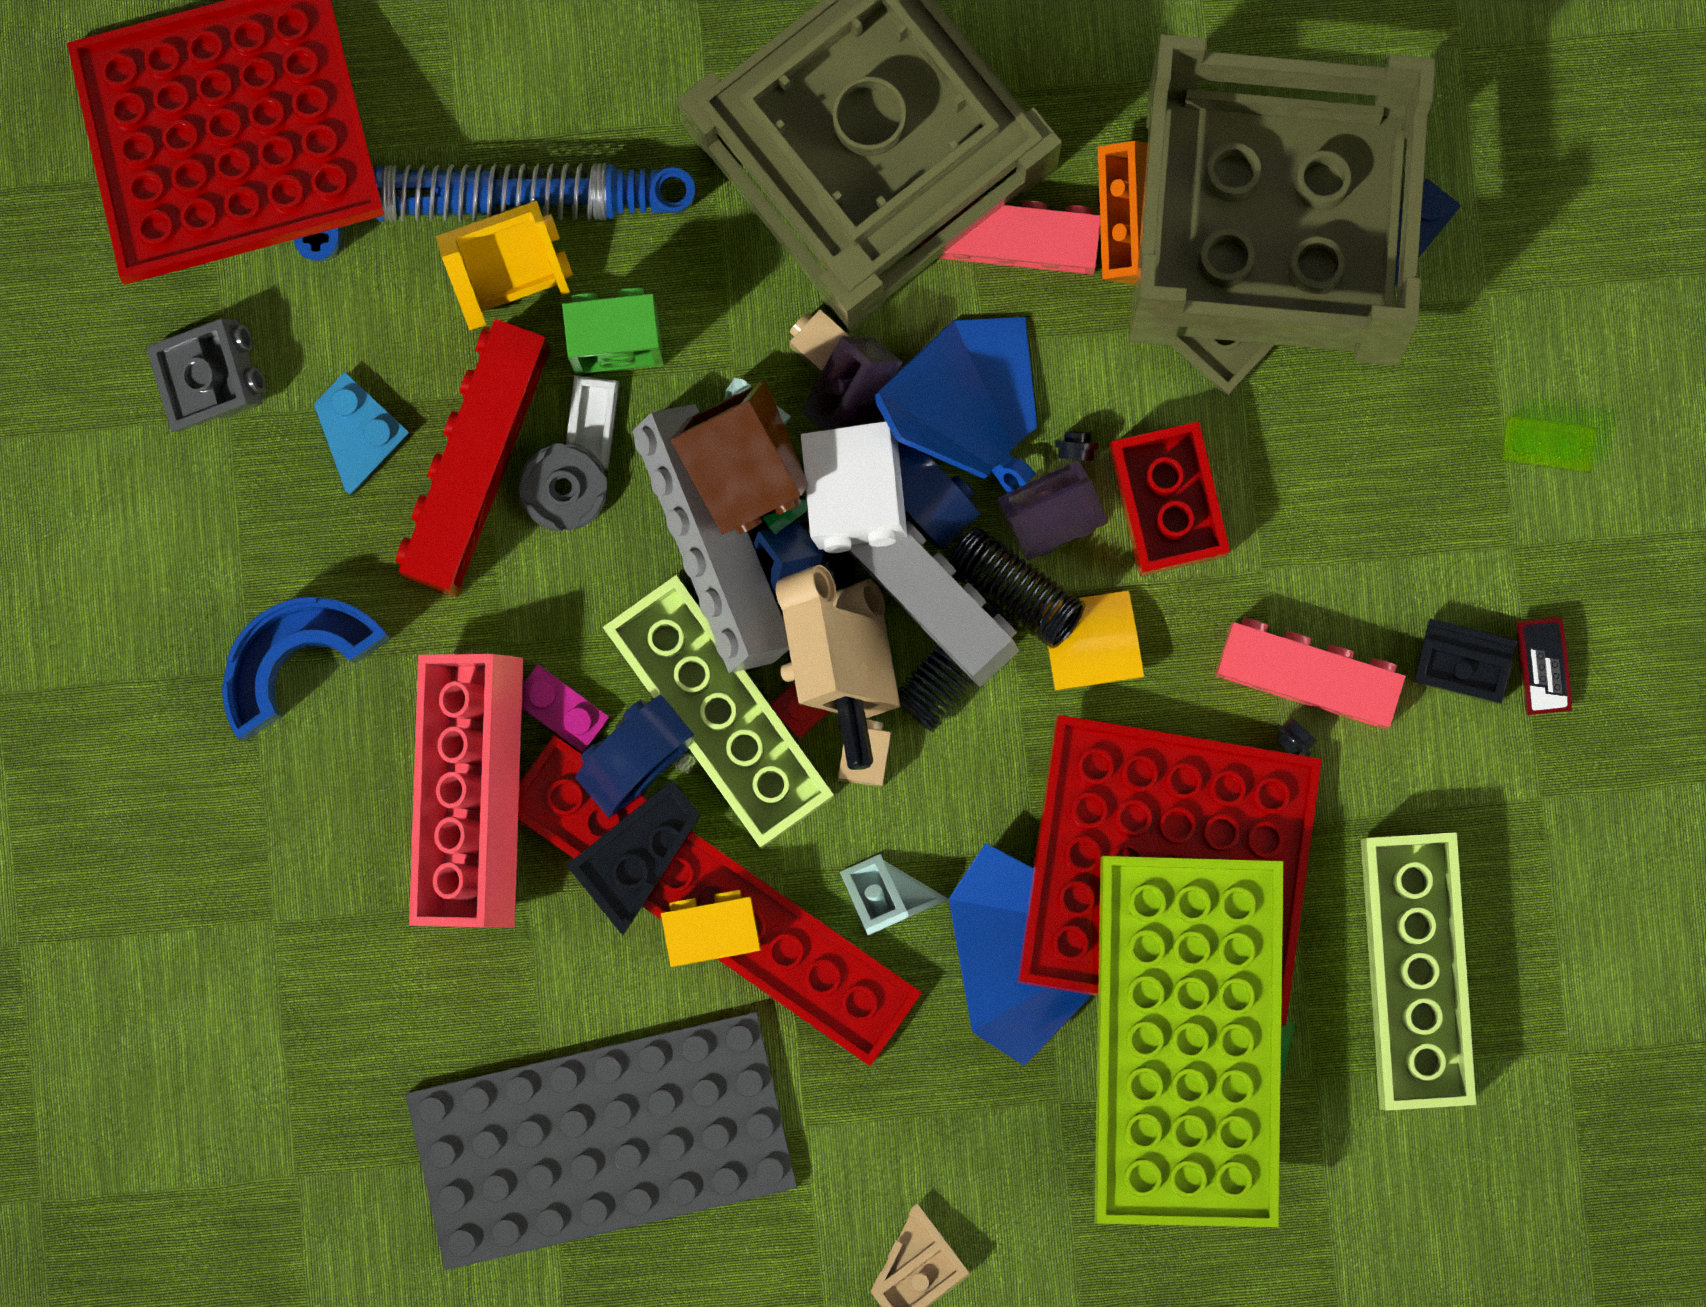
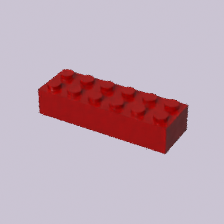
M496 318L491 329L485 326L482 329L475 352L479 353L476 369L468 368L459 391V394H462L464 399L460 411L452 410L444 429L443 436L448 437L446 448L443 454L436 452L427 475V478L432 479L430 490L427 496H419L411 520L416 521L411 539L408 537L403 538L396 555L395 562L400 563L398 572L406 579L456 598L458 597L549 357L551 347L546 337Z

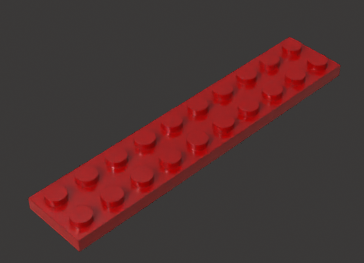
M553 735L519 784L518 820L575 859L647 800L641 796L608 818L576 779L579 770L584 764L580 759L582 754ZM691 831L646 900L643 908L662 920L661 913L671 912L669 906L671 902L696 898L698 907L714 904L715 894L740 890L742 898L751 897L761 951L719 958L717 960L871 1067L922 992Z

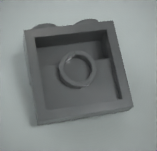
M221 318L146 347L171 432H181L210 420L227 418L263 404L260 393H263L266 389L265 379L258 368L252 367L248 351L253 348V339L247 327L240 325L238 319Z

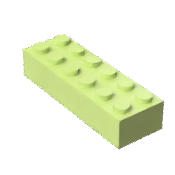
M677 575L603 627L651 696L656 698L661 694L693 732L694 737L689 749L761 849L834 797V794L745 670L728 673L723 658L717 652L716 640L707 618L702 614L700 607Z
M1457 832L1361 839L1379 1107L1381 1110L1387 1111L1476 1105Z

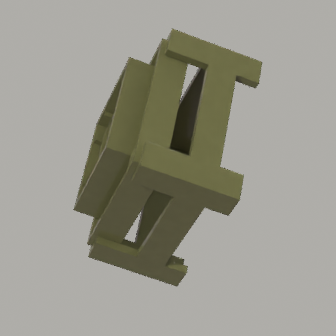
M822 0L723 79L719 80L712 71L677 99L685 131L710 162L714 160L820 292L821 300L848 334L880 310L886 298L1018 194L1023 197L1057 170L1062 141L1034 107L1027 112L1022 109L935 0ZM718 135L722 138V140L726 143V145L730 148V150L734 153V155L738 158V160L742 163V165L746 168V170L750 173V175L754 178L758 185L763 189V191L767 194V196L771 199V201L775 204V206L779 209V211L783 214V216L787 219V221L791 224V226L795 229V231L799 234V236L803 239L807 246L812 250V252L824 265V267L827 269L826 271L823 270V268L819 265V263L815 260V258L811 255V253L807 250V248L803 245L799 238L794 234V232L790 229V227L786 224V222L782 219V217L778 214V212L774 209V207L770 204V202L766 199V197L762 194V192L758 189V187L754 184V182L750 179L746 172L741 168V166L737 163V161L721 143V141L718 139ZM1017 167L1013 175L879 279L878 276Z
M1160 34L1149 84L1146 128H1149L1138 271L1132 297L1129 342L1174 346L1176 336L1353 351L1354 362L1399 366L1416 329L1419 317L1421 278H1417L1427 120L1433 103L1436 59L1389 55L1385 67L1241 55L1205 51L1206 38ZM1198 80L1374 95L1375 97L1372 105L1196 90ZM1407 151L1397 302L1395 307H1393L1403 153Z

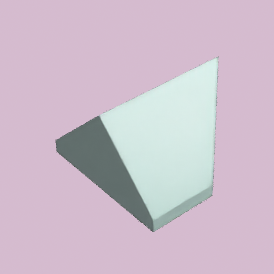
M881 854L840 872L868 936L949 900L947 897L884 861Z

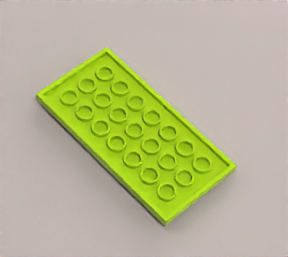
M1101 857L1094 1223L1279 1227L1283 861Z

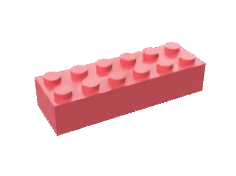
M498 654L418 655L409 925L515 928L523 658Z

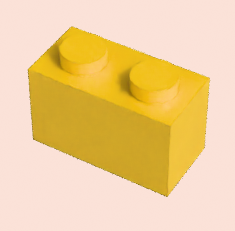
M740 890L715 894L714 904L697 907L696 898L669 903L671 912L661 913L670 967L761 951L751 897L742 898Z

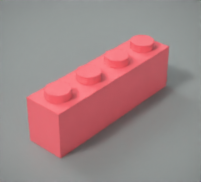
M979 196L977 198V202H979L985 196ZM1022 201L1021 207L1004 205L938 258L1094 275L1100 215H1093L1092 209L1089 207L1077 205L1066 206L1065 211L1047 210L1048 204L1038 201ZM971 202L968 206H966L963 210L957 213L944 225L938 228L925 240L919 243L918 249L922 247L925 243H927L930 239H932L935 235H937L939 232H941L944 228H946L949 224H951L954 220L960 217L963 213H965L977 202Z
M1243 618L1241 624L1233 622L1230 625L1215 677L1384 730L1391 726L1406 677L1405 675L1395 673L1397 665L1376 658H1371L1370 664L1353 659V651L1329 644L1327 651L1310 646L1311 638L1294 632L1286 631L1284 638L1267 633L1269 625L1248 618Z

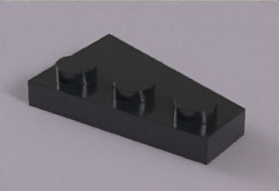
M670 781L566 865L622 936L625 935L701 815L676 784Z

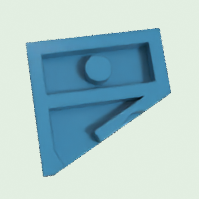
M345 372L314 403L344 489L351 496L411 435Z

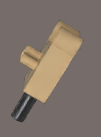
M816 565L780 578L776 583V596L783 611L791 657L790 663L781 666V677L786 682L795 680L799 704L838 713L848 768L850 770L869 768L873 763V755L866 718L901 707L884 618L885 600L879 586L871 579L836 590L833 577L827 568L822 565Z

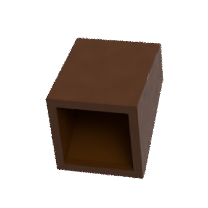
M765 380L687 418L670 439L722 535L736 529L738 534L745 533L762 522L760 516L774 509L777 515H780L801 503L799 497L807 488L808 482Z

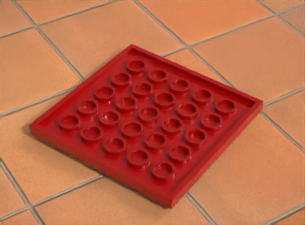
M225 0L67 42L119 278L123 285L385 216L332 0Z
M1057 715L1054 724L1017 983L1098 996L1100 864L1102 856L1283 861L1281 1026L1286 1025L1322 759Z

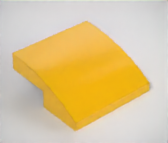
M1129 590L1081 597V601L1085 602V609L1073 631L1058 647L1051 649L1047 646L1054 690L1060 691L1143 678L1144 672ZM1064 600L1058 603V605L1055 607V609L1049 616L1045 625L1050 621V619L1055 614L1057 609L1062 605ZM1049 602V604L1042 613V617L1051 607L1053 602Z

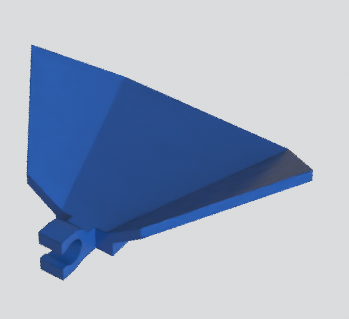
M1025 317L953 320L875 394L876 405L897 441L983 479L992 472L1009 495L1020 486L1022 487L1036 475L1025 461L1013 458L1009 454L1019 442L1037 427Z
M985 843L949 898L972 1032L1025 1066L1092 995L1017 983L1034 868Z

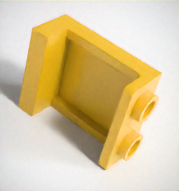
M537 201L436 236L441 257L469 330L486 325L483 311L554 286L559 287L561 296L570 294L565 279L573 276L565 251L556 253L552 242L559 240L560 237L552 214L542 216Z

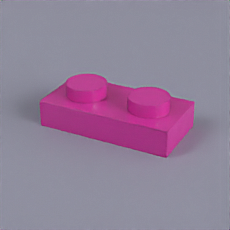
M537 664L522 685V708L582 753L589 748L610 719L609 716L539 664Z

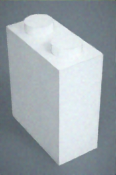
M886 421L801 434L804 475L808 482L806 495L810 537L819 550L824 549L828 553H841L850 550L851 545L862 543L882 547L894 544L896 538L907 537L898 441L895 439Z

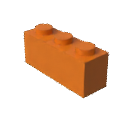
M1129 141L1098 146L1103 280L1130 285L1136 284L1148 143Z

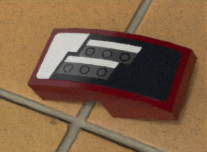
M1555 615L1516 620L1518 657L1522 667L1524 707L1527 715L1572 711L1569 665L1562 616Z

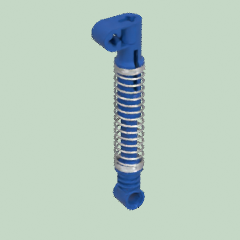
M595 162L591 168L590 178H587L585 167L580 163L577 167L576 177L573 178L571 167L566 163L562 169L561 179L558 178L557 168L553 163L548 168L547 179H544L543 169L539 163L534 167L532 179H530L528 167L525 164L520 167L518 179H516L514 168L510 163L505 168L503 179L501 178L500 169L496 164L491 167V170H485L482 164L476 170H471L466 164L460 171H457L453 164L448 167V171H443L438 164L434 167L433 171H428L424 164L419 168V171H414L410 164L405 168V171H400L396 165H390L389 167L387 165L378 166L374 170L378 189L382 191L381 201L385 216L377 217L376 219L379 222L390 221L391 223L393 220L397 222L399 216H401L402 222L405 221V216H415L416 222L420 220L419 216H429V220L432 222L434 215H444L445 222L448 220V215H458L460 222L463 215H472V220L475 222L477 215H486L487 218L491 217V215H496L497 206H500V212L503 213L506 211V206L517 208L537 201L538 205H543L544 216L549 214V205H557L558 219L560 221L563 219V205H571L572 218L574 220L577 219L578 205H586L588 220L592 217V208L595 220L598 218L600 220L614 219L618 214H624L625 208H629V213H635L636 208H640L641 213H647V208H651L652 213L677 214L689 209L694 203L697 194L695 182L689 173L675 167L651 169V174H646V169H640V174H635V169H629V173L624 174V169H618L612 163L606 164L604 162L603 164H597ZM509 170L511 174V179H508ZM552 170L554 174V179H551ZM523 171L525 172L526 179H522ZM538 171H539L540 179H537V172H538ZM673 178L682 180L686 184L687 189L685 197L677 203L665 201L661 193L664 183ZM406 190H413L414 197H406ZM420 190H427L428 197H420ZM343 227L321 232L329 235L328 243L321 244L320 251H316V246L308 243V236L295 239V248L302 256L309 260L318 262L329 261L338 254L342 247Z

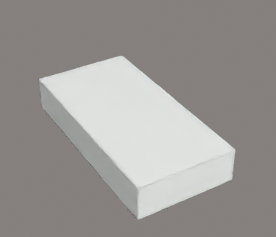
M574 376L566 442L577 443L591 450L603 464L604 470L609 471L619 381Z

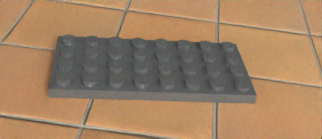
M757 1012L405 1094L445 1270L797 1188Z

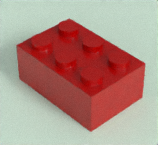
M1199 421L1111 441L1108 448L1139 577L1227 557L1230 549Z

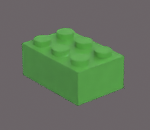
M628 288L617 291V298L599 299L598 293H584L573 295L572 303L562 304L567 354L576 375L664 366L659 313L653 294H644L643 288Z

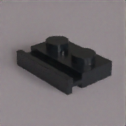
M1430 618L1427 622V629L1422 642L1413 683L1500 705L1502 704L1517 640Z

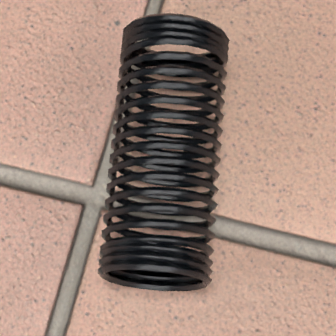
M981 527L973 528L956 546L948 560L956 570L951 577L956 581H961L963 586L967 583L972 584L975 582L973 587L976 590L981 586L978 592L991 604L993 603L1002 613H1006L1008 618L1012 617L1013 622H1018L1020 627L1025 626L1026 631H1031L1033 636H1037L1039 641L1042 640L1051 649L1058 647L1070 635L1084 612V601H1081L1076 595L1070 596L1069 590L1064 592V587H1058L1056 581L1051 583V578H1045L1044 572L1039 573L1038 568L1032 569L1031 563L1026 564V560L1020 559L1018 554L1013 555L1012 549L1007 550L1006 545L1001 546L999 540L994 542V537L989 536L988 532H985ZM994 546H996L994 552H993L992 555L987 559V561H986L985 564L983 565L982 569L974 576V574H975V572L977 571L978 567H979V566L981 565V563L985 560V558H986L987 555L989 554L990 550H991ZM1002 550V553L998 560L994 563L988 574L981 580L984 572L991 565L996 555ZM1009 554L1004 565L1000 568L994 579L987 585L992 574L997 570L1002 560ZM1015 559L1010 570L1006 573L1000 584L993 590L998 579L1005 572L1009 564ZM1021 564V567L1019 568L1016 575L1010 581L1005 590L1000 594L1004 584L1011 577L1015 569ZM1028 568L1026 574L1019 582L1015 590L1007 597L1013 585L1017 582L1021 574ZM1034 573L1029 584L1025 587L1021 595L1013 602L1019 590L1023 587L1027 579ZM1040 578L1035 589L1032 591L1027 600L1020 606L1025 595L1029 592L1033 584ZM1046 583L1041 594L1038 596V598L1032 604V606L1026 611L1031 600L1035 597L1039 589ZM1053 587L1052 591L1050 592L1049 596H1048L1047 599L1044 601V603L1042 604V606H1041V607L1038 609V611L1032 616V614L1034 613L1036 607H1037L1038 604L1041 602V600L1043 599V597H1044V596L1046 595V593ZM1059 592L1057 598L1055 599L1051 607L1039 620L1044 609L1047 607L1052 598ZM1065 597L1062 605L1057 609V611L1052 616L1050 621L1045 625L1055 607Z
M986 600L982 608L992 618L999 613L1014 628L1017 634H1020V629L998 608ZM940 646L939 648L932 647L933 653H927L929 660L922 659L923 666H916L918 672L911 671L913 678L906 677L908 684L901 683V687L897 688L900 706L931 732H935V729H938V725H941L942 721L914 695L924 701L943 718H947V715L918 688L932 697L948 712H952V708L922 681L941 694L953 706H957V702L945 693L930 677L944 686L956 698L963 700L962 696L933 669L953 683L964 694H968V690L951 677L937 662L957 676L969 688H973V684L942 657L944 656L960 668Z

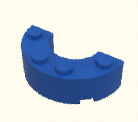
M303 597L288 600L267 609L243 629L235 640L226 660L227 665L224 683L222 684V697L227 719L232 730L239 740L246 742L282 717L275 702V681L281 666L294 653L308 647L327 646L340 651L350 662L357 664L392 638L376 621L364 612L341 601Z

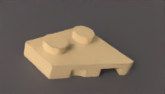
M916 1204L912 1207L909 1218L898 1240L895 1241L888 1255V1260L870 1292L881 1307H929L971 1274L922 1208Z

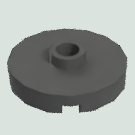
M555 442L540 447L528 458L519 476V494L524 510L536 523L550 530H575L586 526L598 516L607 498L608 478L603 464L591 450L577 443ZM560 478H566L571 482L572 489L568 492H561L556 487V481Z

